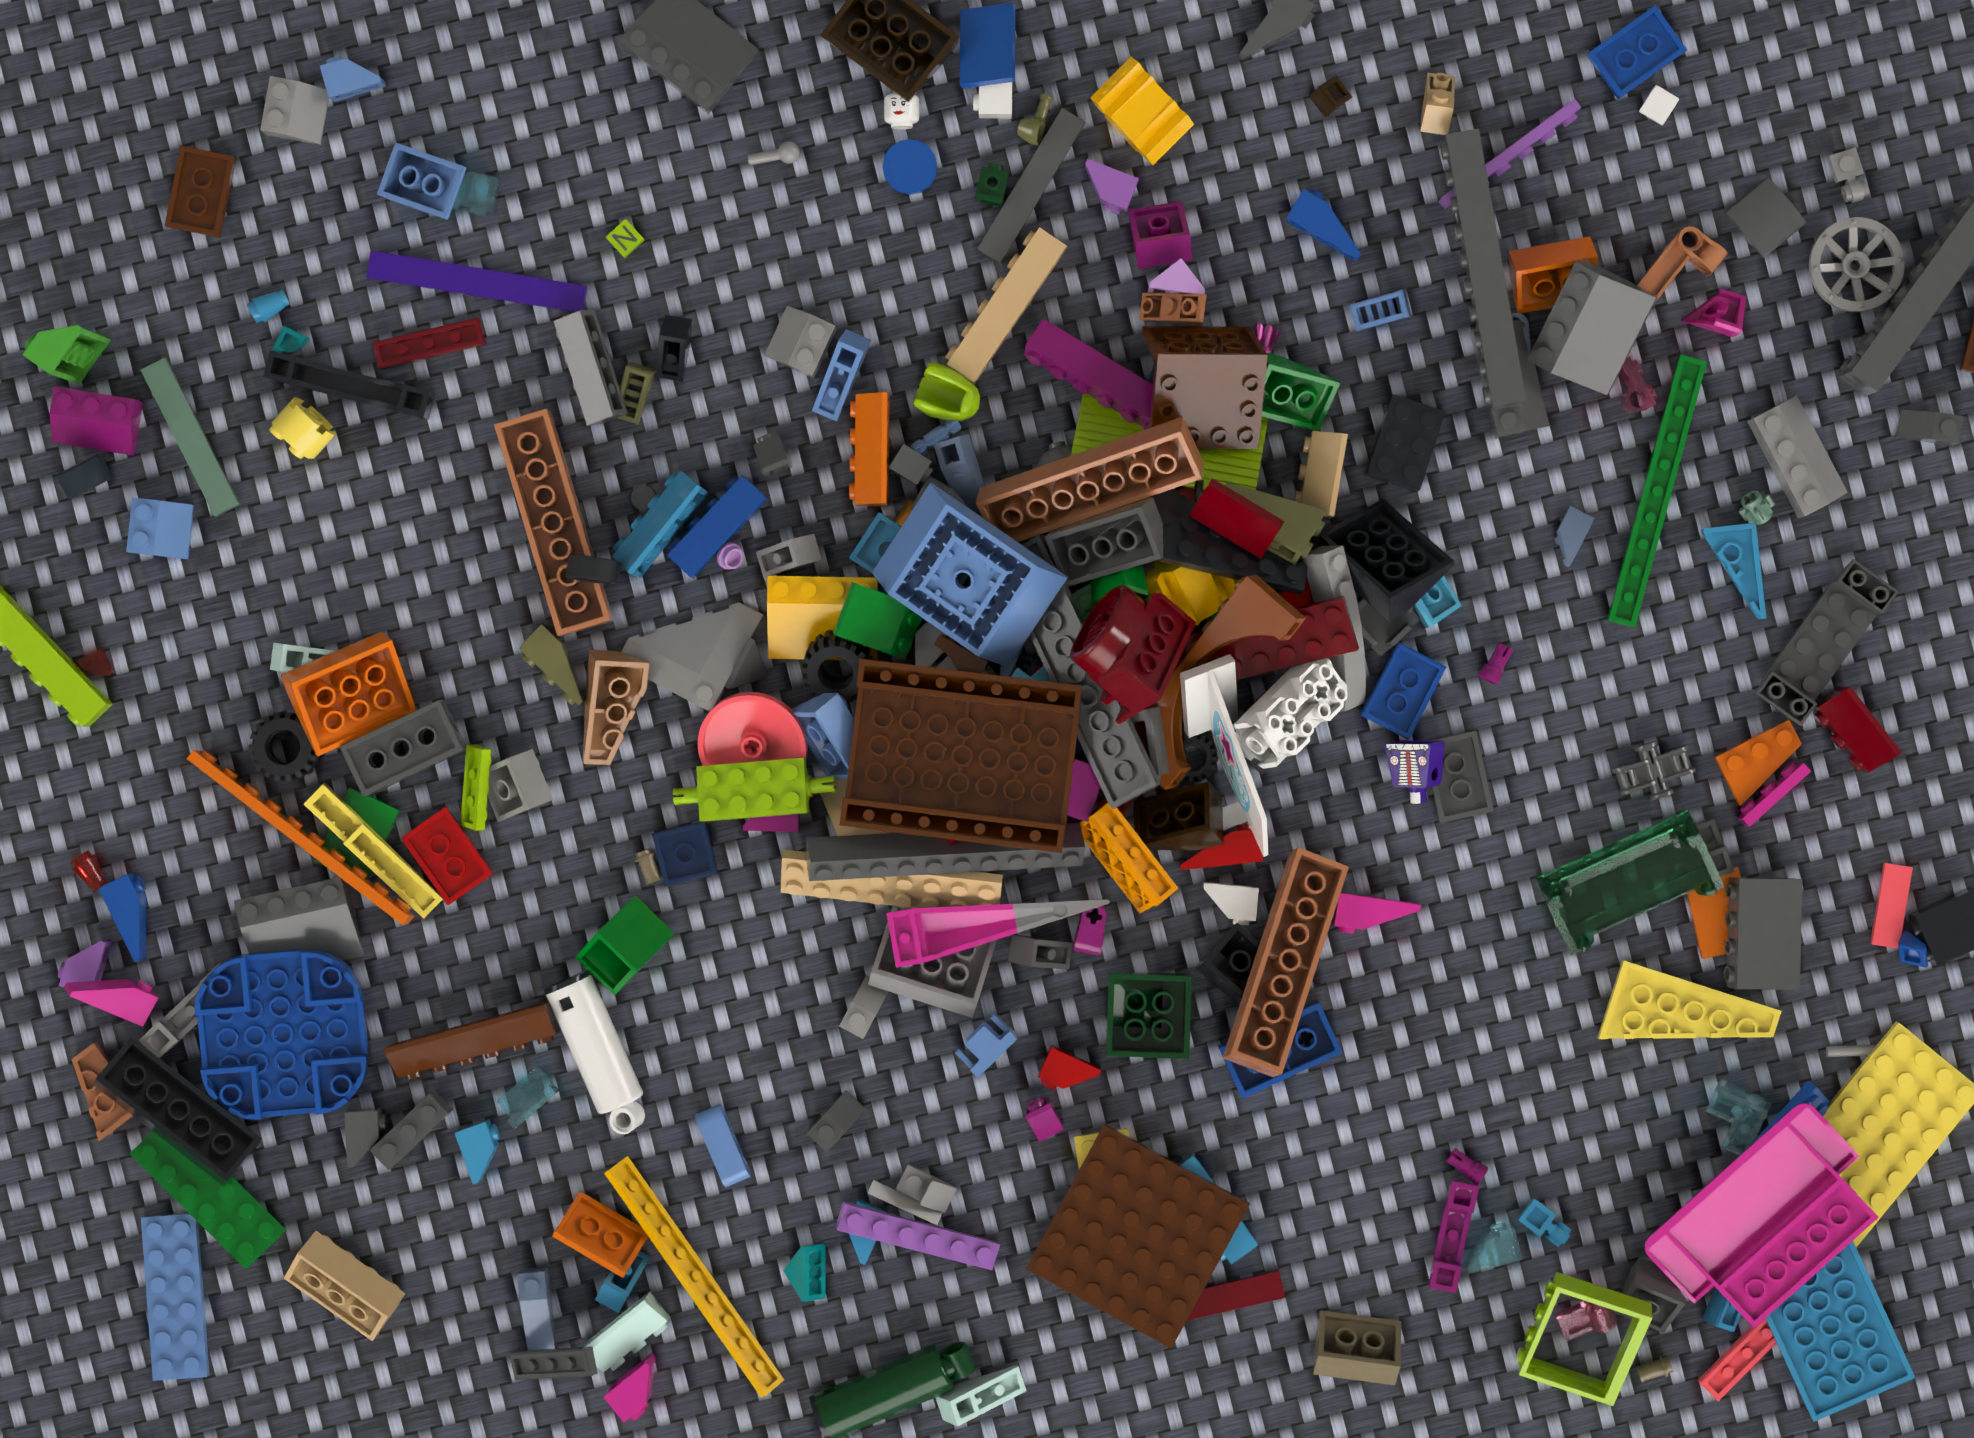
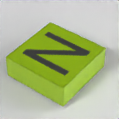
M626 219L606 236L608 241L624 258L645 241Z

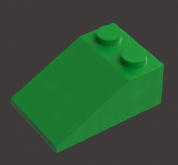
M1266 352L1268 357L1262 417L1319 431L1340 382L1285 357Z
M852 582L833 634L906 660L922 617L892 596Z

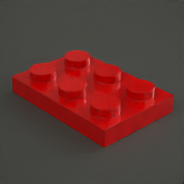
M444 807L401 838L447 905L452 904L494 874L448 807Z

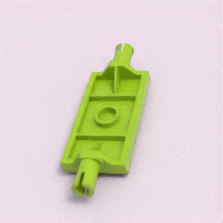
M806 758L696 766L697 786L673 788V795H684L683 797L673 798L675 806L698 803L699 821L701 822L809 813L810 797L817 793H836L837 786L826 784L837 783L835 775L811 777V775H808Z

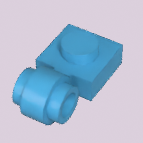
M1534 1197L1517 1218V1220L1540 1237L1547 1230L1548 1234L1545 1238L1557 1247L1565 1244L1570 1238L1569 1233L1571 1229L1559 1220L1556 1224L1551 1223L1557 1215Z

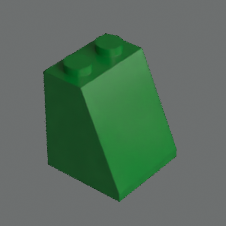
M634 896L592 937L575 958L615 996L670 940L674 933L645 903Z

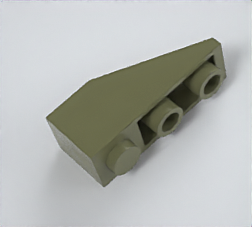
M541 624L519 647L523 652L521 655L522 659L531 667L537 665L543 671L541 674L542 678L551 686L556 683L563 690L561 696L571 705L575 702L578 705H582L585 702V698L565 643L546 625Z

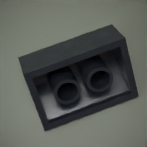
M1235 923L1195 968L1239 1006L1260 942L1240 924Z

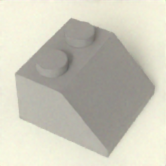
M270 76L260 130L268 136L321 145L329 103L327 90L296 80Z
M787 306L764 356L811 378H815L837 328L835 325L809 313Z
M533 749L490 766L489 792L487 796L498 822L553 800L550 788L545 781L540 763Z

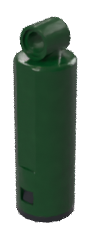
M965 1342L953 1343L942 1351L936 1344H932L813 1394L809 1397L810 1404L823 1437L840 1438L952 1391L954 1388L953 1380L969 1376L976 1370V1366Z

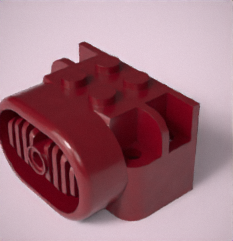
M1120 585L1106 593L1091 609L1072 645L1070 657L1073 662L1089 674V677L1104 689L1100 698L1102 703L1107 705L1116 700L1122 705L1115 720L1118 724H1121L1162 698L1196 622L1162 593H1154L1143 600L1129 587Z

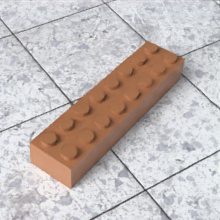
M543 409L494 424L557 636L562 637L614 621L603 584L579 581L566 577L569 555L595 556L551 411Z
M1180 417L980 487L976 505L983 519L1015 541L1020 542L1200 480L1203 477L1204 462L1184 418Z
M1299 847L1289 853L1222 1057L1223 1059L1271 1077H1276L1283 1073L1348 872V866Z

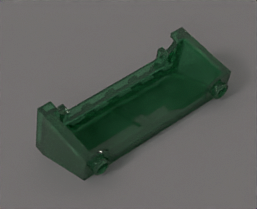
M1689 810L1536 878L1546 904L1571 955L1587 951L1594 942L1593 935L1692 891H1696L1699 895L1711 896L1724 888V884Z

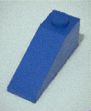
M1303 189L1285 221L1356 262L1361 253L1329 204L1323 200L1324 196L1314 189H1309V191Z
M130 873L98 888L134 962H138L146 958V895L144 893L146 887L140 876L136 877L135 873Z

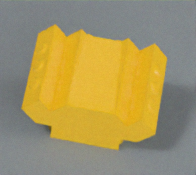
M1130 57L1090 97L1096 107L1105 115V119L1136 152H1139L1152 165L1194 125L1190 117L1179 108L1175 100L1163 91L1153 77L1133 57Z
M1158 561L1152 563L1154 569L1145 575L1149 596L1157 592L1164 594L1196 622L1195 625H1199L1205 618L1218 612L1220 604L1225 599H1230L1236 591L1234 586L1239 581Z

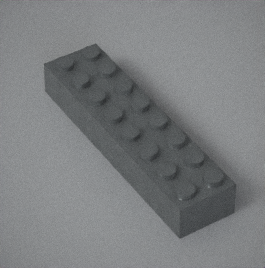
M1970 194L1966 199L1962 198L1953 210L1956 215L1950 221L1944 222L1937 232V235L1940 237L1933 244L1930 243L1922 252V262L1917 267L1914 265L1906 274L1904 279L1907 280V283L1901 289L1898 288L1888 300L1891 305L1885 311L1881 310L1872 322L1875 327L1869 333H1865L1857 342L1856 346L1859 348L1853 356L1849 355L1840 366V369L1843 371L1839 378L1862 395L1868 396L1880 390L1973 261L1974 195Z

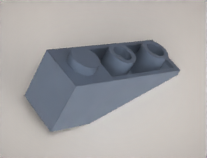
M970 435L958 436L933 444L941 471L949 487L956 491L970 510L982 517L976 505L979 488L985 485Z

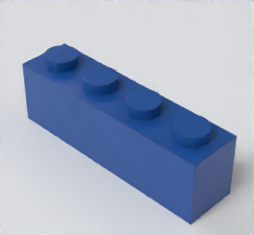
M743 475L739 479L736 476L732 478L725 486L727 492L720 499L716 496L706 506L708 512L702 518L697 516L688 525L687 529L689 532L683 539L678 536L668 547L671 551L667 556L689 577L694 579L716 556L719 549L728 543L768 500Z

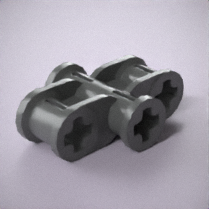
M1657 740L1634 747V751L1638 752L1640 760L1612 769L1613 774L1617 776L1621 788L1619 791L1620 796L1642 790L1646 787H1649L1651 791L1650 800L1673 794L1674 791L1669 787L1668 780L1696 772L1695 767L1691 766L1687 754L1689 750L1688 745L1677 747L1661 754L1658 753L1656 747L1658 745Z

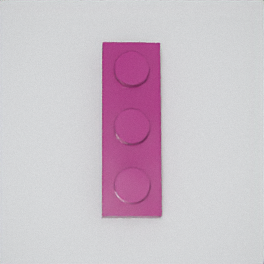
M1804 763L1789 764L1781 772L1783 777L1776 783L1771 781L1762 788L1760 792L1763 795L1755 802L1750 800L1740 809L1742 814L1737 819L1744 826L1750 827L1807 776L1811 770Z

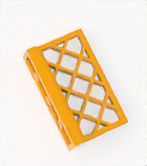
M1106 803L1099 810L1091 814L1088 822L1083 820L1079 822L1084 842L1140 914L1153 906L1156 907L1179 889L1118 808L1111 809L1109 803Z

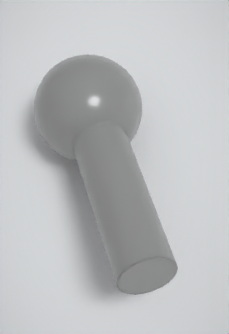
M787 141L782 143L779 149L748 154L749 165L781 160L784 163L790 164L797 161L800 150L794 142Z

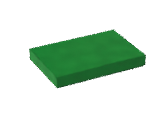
M349 787L344 801L386 842L400 809L372 796L363 797L361 791ZM330 829L323 846L330 851L336 849L346 857L344 862L352 868L354 865L360 867L368 874L366 879H369L372 870L343 844L344 842ZM316 859L315 862H317V863H319V864L325 866L324 864H322L320 861H318V860Z

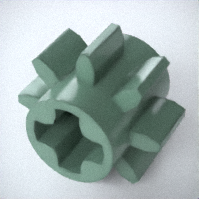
M1751 491L1742 498L1741 504L1743 508L1739 510V513L1750 524L1756 523L1760 525L1772 517L1773 511L1771 507L1775 505V502L1764 491L1760 493L1759 491Z

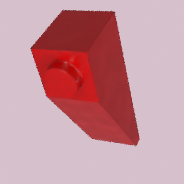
M1249 824L1236 825L1237 830H1230L1223 835L1224 844L1199 850L1179 863L1180 870L1262 862L1263 856Z

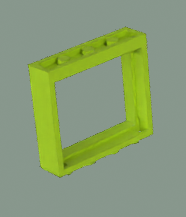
M1556 1272L1553 1281H1548L1544 1291V1297L1546 1298L1543 1304L1539 1303L1537 1305L1534 1319H1536L1534 1326L1529 1325L1526 1331L1525 1341L1527 1342L1524 1348L1520 1347L1517 1352L1515 1362L1519 1363V1375L1613 1406L1653 1318L1652 1303ZM1560 1293L1633 1317L1605 1381L1533 1357Z

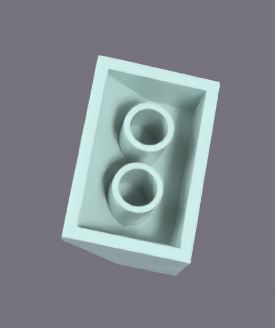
M649 1291L590 1338L583 1347H593L596 1367L599 1370L605 1372L608 1368H611L614 1371L626 1361L623 1357L627 1353L632 1351L635 1354L647 1344L645 1339L652 1333L655 1337L662 1333L668 1327L666 1322L669 1320L670 1315Z

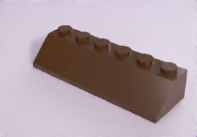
M547 1001L396 1042L384 1048V1051L397 1078L405 1076L406 1080L421 1077V1071L432 1068V1072L436 1073L449 1069L448 1064L458 1061L459 1066L475 1062V1056L484 1054L485 1059L501 1055V1049L511 1047L513 1052L527 1048V1042L537 1040L538 1044L553 1041V1035L558 1034L560 1031L550 1003Z

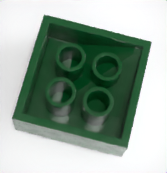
M1109 973L1106 1056L1189 1059L1192 975L1188 973Z

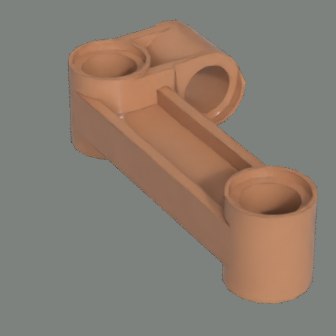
M1686 227L1674 235L1636 285L1657 296V301L1688 260L1700 272L1710 276L1728 253L1721 245L1708 238L1696 227ZM1684 233L1692 236V247H1687L1683 244L1682 236Z

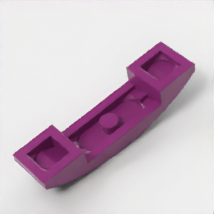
M1455 1180L1451 1181L1436 1239L1429 1288L1452 1293L1457 1292L1462 1269V1256L1471 1215L1474 1213L1479 1185Z

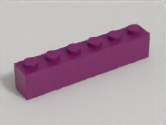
M1043 319L1027 341L1024 356L1036 366L1041 365L1048 369L1055 378L1071 383L1078 392L1089 394L1096 398L1103 407L1112 408L1119 412L1126 421L1135 422L1144 427V430L1148 429L1150 426L1153 384Z

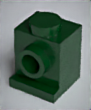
M988 163V167H981L975 202L1002 207L1009 172L1004 171V166ZM990 178H995L998 181L995 187L987 185V181Z

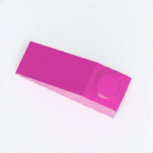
M1341 892L1332 924L1338 926L1339 932L1354 934L1355 929L1363 930L1420 911L1421 905Z
M129 979L69 982L64 986L70 997L142 1027L158 1000V996L152 990L153 986L143 980H138L137 983Z

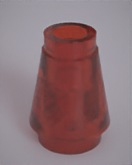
M89 850L70 861L73 866L71 870L93 892L108 884L95 854L92 855Z

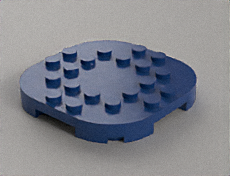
M317 949L241 954L222 962L202 983L195 1001V1016H197L202 1061L201 1077L210 1097L226 1108L229 1113L252 1120H261L262 1117L307 1113L319 1115L343 1106L357 1092L366 1076L369 1064L364 997L357 976L343 960L331 953Z

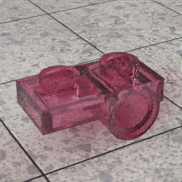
M1630 356L1627 357L1620 373L1629 390L1622 395L1621 405L1626 412L1635 414L1656 405L1657 403L1654 399L1657 396L1649 383L1645 384L1641 377L1643 371L1636 360L1632 361ZM1631 393H1637L1641 396L1642 404L1640 407H1634L1630 404L1629 397Z
M1587 1301L1554 1314L1566 1341L1591 1330L1596 1333H1606L1617 1325V1318L1613 1310Z

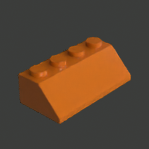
M888 392L856 394V401L850 402V417H855V428H850V445H855V456H850V472H855V483H850L849 499L854 500L855 506H889L890 396Z

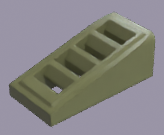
M629 362L626 365L620 391L625 406L635 408L636 413L627 411L628 414L618 417V419L637 425L640 424L655 376V369L634 362ZM633 373H634V374H637V375H640V376L645 377V379H644V380H641V379L632 377V375H633ZM629 384L642 387V391L628 388ZM626 394L639 398V402L625 399Z

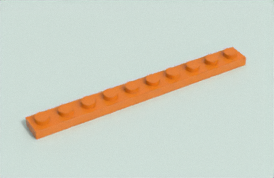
M205 749L203 752L193 750L187 757V760L401 925H408L413 919L414 915L409 912L411 907L399 898L396 901L387 895L389 890L378 882L373 884L366 879L368 874L356 865L352 868L344 862L346 857L336 849L330 851L323 846L325 841L313 832L310 835L302 829L303 824L291 815L288 818L280 812L282 808L271 799L265 801L259 796L260 791L252 784L247 782L244 785L237 779L239 775L228 766L222 768L216 763L217 757Z

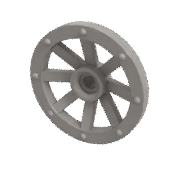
M1847 218L1829 226L1816 239L1809 256V275L1816 292L1831 306L1847 312L1868 311L1885 303L1898 289L1904 274V253L1896 236L1883 224L1869 218ZM1858 228L1876 234L1861 251H1858ZM1848 229V254L1832 239L1836 233ZM1883 240L1888 246L1892 257L1869 260L1868 256ZM1825 246L1841 261L1840 263L1820 264ZM1851 262H1855L1857 264L1856 271L1850 268ZM1893 266L1888 284L1870 273L1869 269ZM1841 272L1842 275L1833 287L1829 289L1821 273ZM1860 278L1882 292L1876 297L1865 301ZM1848 280H1851L1855 301H1849L1837 296Z

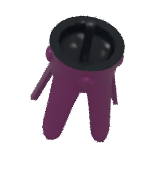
M1255 321V336L1264 350L1272 354V349L1283 329L1278 331L1277 328H1274L1272 330V326L1267 325L1263 333V325Z

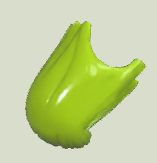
M930 362L924 372L925 377L922 378L919 388L916 390L917 396L913 399V405L924 414L942 420L964 421L973 417L980 404V395L976 386L952 368Z

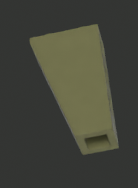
M1226 483L1225 486L1285 521L1268 547L1269 551L1294 565L1300 556L1303 558L1307 557L1313 546L1309 542L1312 535L1318 537L1325 525L1321 521L1326 512L1325 510L1243 486Z

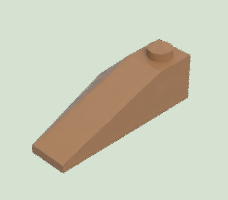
M589 650L586 676L583 764L611 765L624 737L623 733L630 719L632 720L635 714V708L640 698L643 697L647 689L649 661L618 651Z

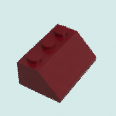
M1837 687L1815 706V719L1823 728L1826 726L1833 733L1831 736L1832 741L1839 749L1842 750L1844 748L1850 755L1848 761L1857 771L1871 772L1902 753L1851 687Z

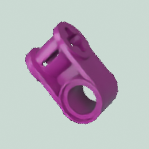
M1104 906L1097 907V911L1101 916L1096 917L1095 921H1091L1089 915H1086L1087 912H1092L1093 909L1081 912L1073 951L1097 956L1101 955L1106 923Z

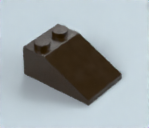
M1208 781L1135 800L1134 831L1149 850H1201L1224 844L1222 796Z

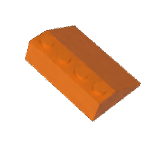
M382 632L281 675L291 704L317 757L417 711L393 642Z

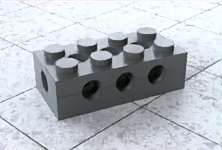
M438 700L340 746V749L362 796L365 797L466 751V744L445 700ZM427 729L432 730L434 733V740L431 744L426 743L423 737ZM402 741H406L409 745V752L405 756L399 751V745ZM378 752L384 756V764L381 767H378L374 762V757Z

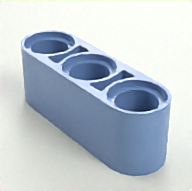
M718 1104L695 1114L696 1122L723 1185L728 1187L750 1178L751 1173L723 1106Z

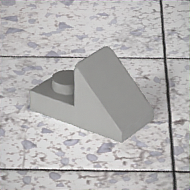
M908 1164L896 1190L920 1201L922 1206L945 1213L957 1188Z

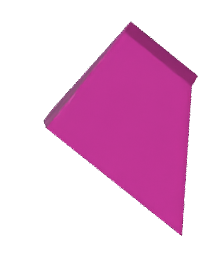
M1720 288L1717 294L1681 321L1733 338L1742 331L1746 296Z

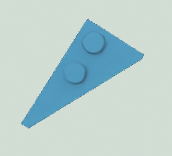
M1756 523L1701 529L1702 535L1757 619H1766Z

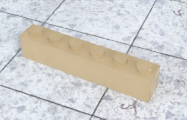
M1040 227L1036 233L1031 230L1023 242L1026 248L1022 254L1018 255L1016 253L1007 266L1011 269L1005 278L999 277L992 288L995 293L990 301L984 299L976 311L979 317L975 323L969 322L961 333V336L964 337L963 341L959 346L954 344L945 357L949 360L947 363L948 367L966 377L974 385L1067 249V245Z

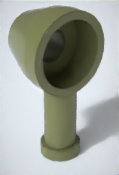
M1043 93L1040 94V102L1035 117L1021 119L1017 131L1019 137L1036 146H1039L1045 131V119L1050 104L1054 99L1052 96Z

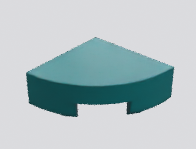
M283 326L272 350L283 354L294 353L302 349L309 342L310 338Z

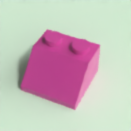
M653 1353L649 1354L613 1383L603 1396L624 1423L629 1418L633 1421L638 1419L649 1406L647 1402L652 1393L655 1355Z

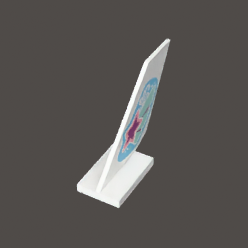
M1229 654L1180 673L1184 732L1190 738L1209 730L1212 731L1217 756L1263 857L1269 855L1267 817L1232 721L1238 719L1235 660Z

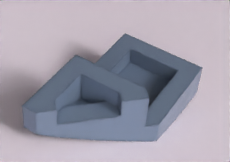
M1569 506L1556 531L1557 537L1554 539L1556 545H1559L1565 558L1563 562L1567 567L1573 562L1594 520L1593 517L1572 506Z

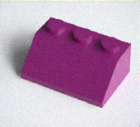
M54 386L49 413L52 442L135 456L143 402L136 399Z

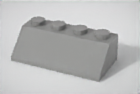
M1797 395L1747 421L1797 518L1805 517L1848 493Z

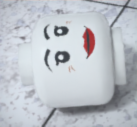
M894 91L885 96V122L890 124L892 129L904 130L913 128V124L919 121V97L915 95L908 103Z

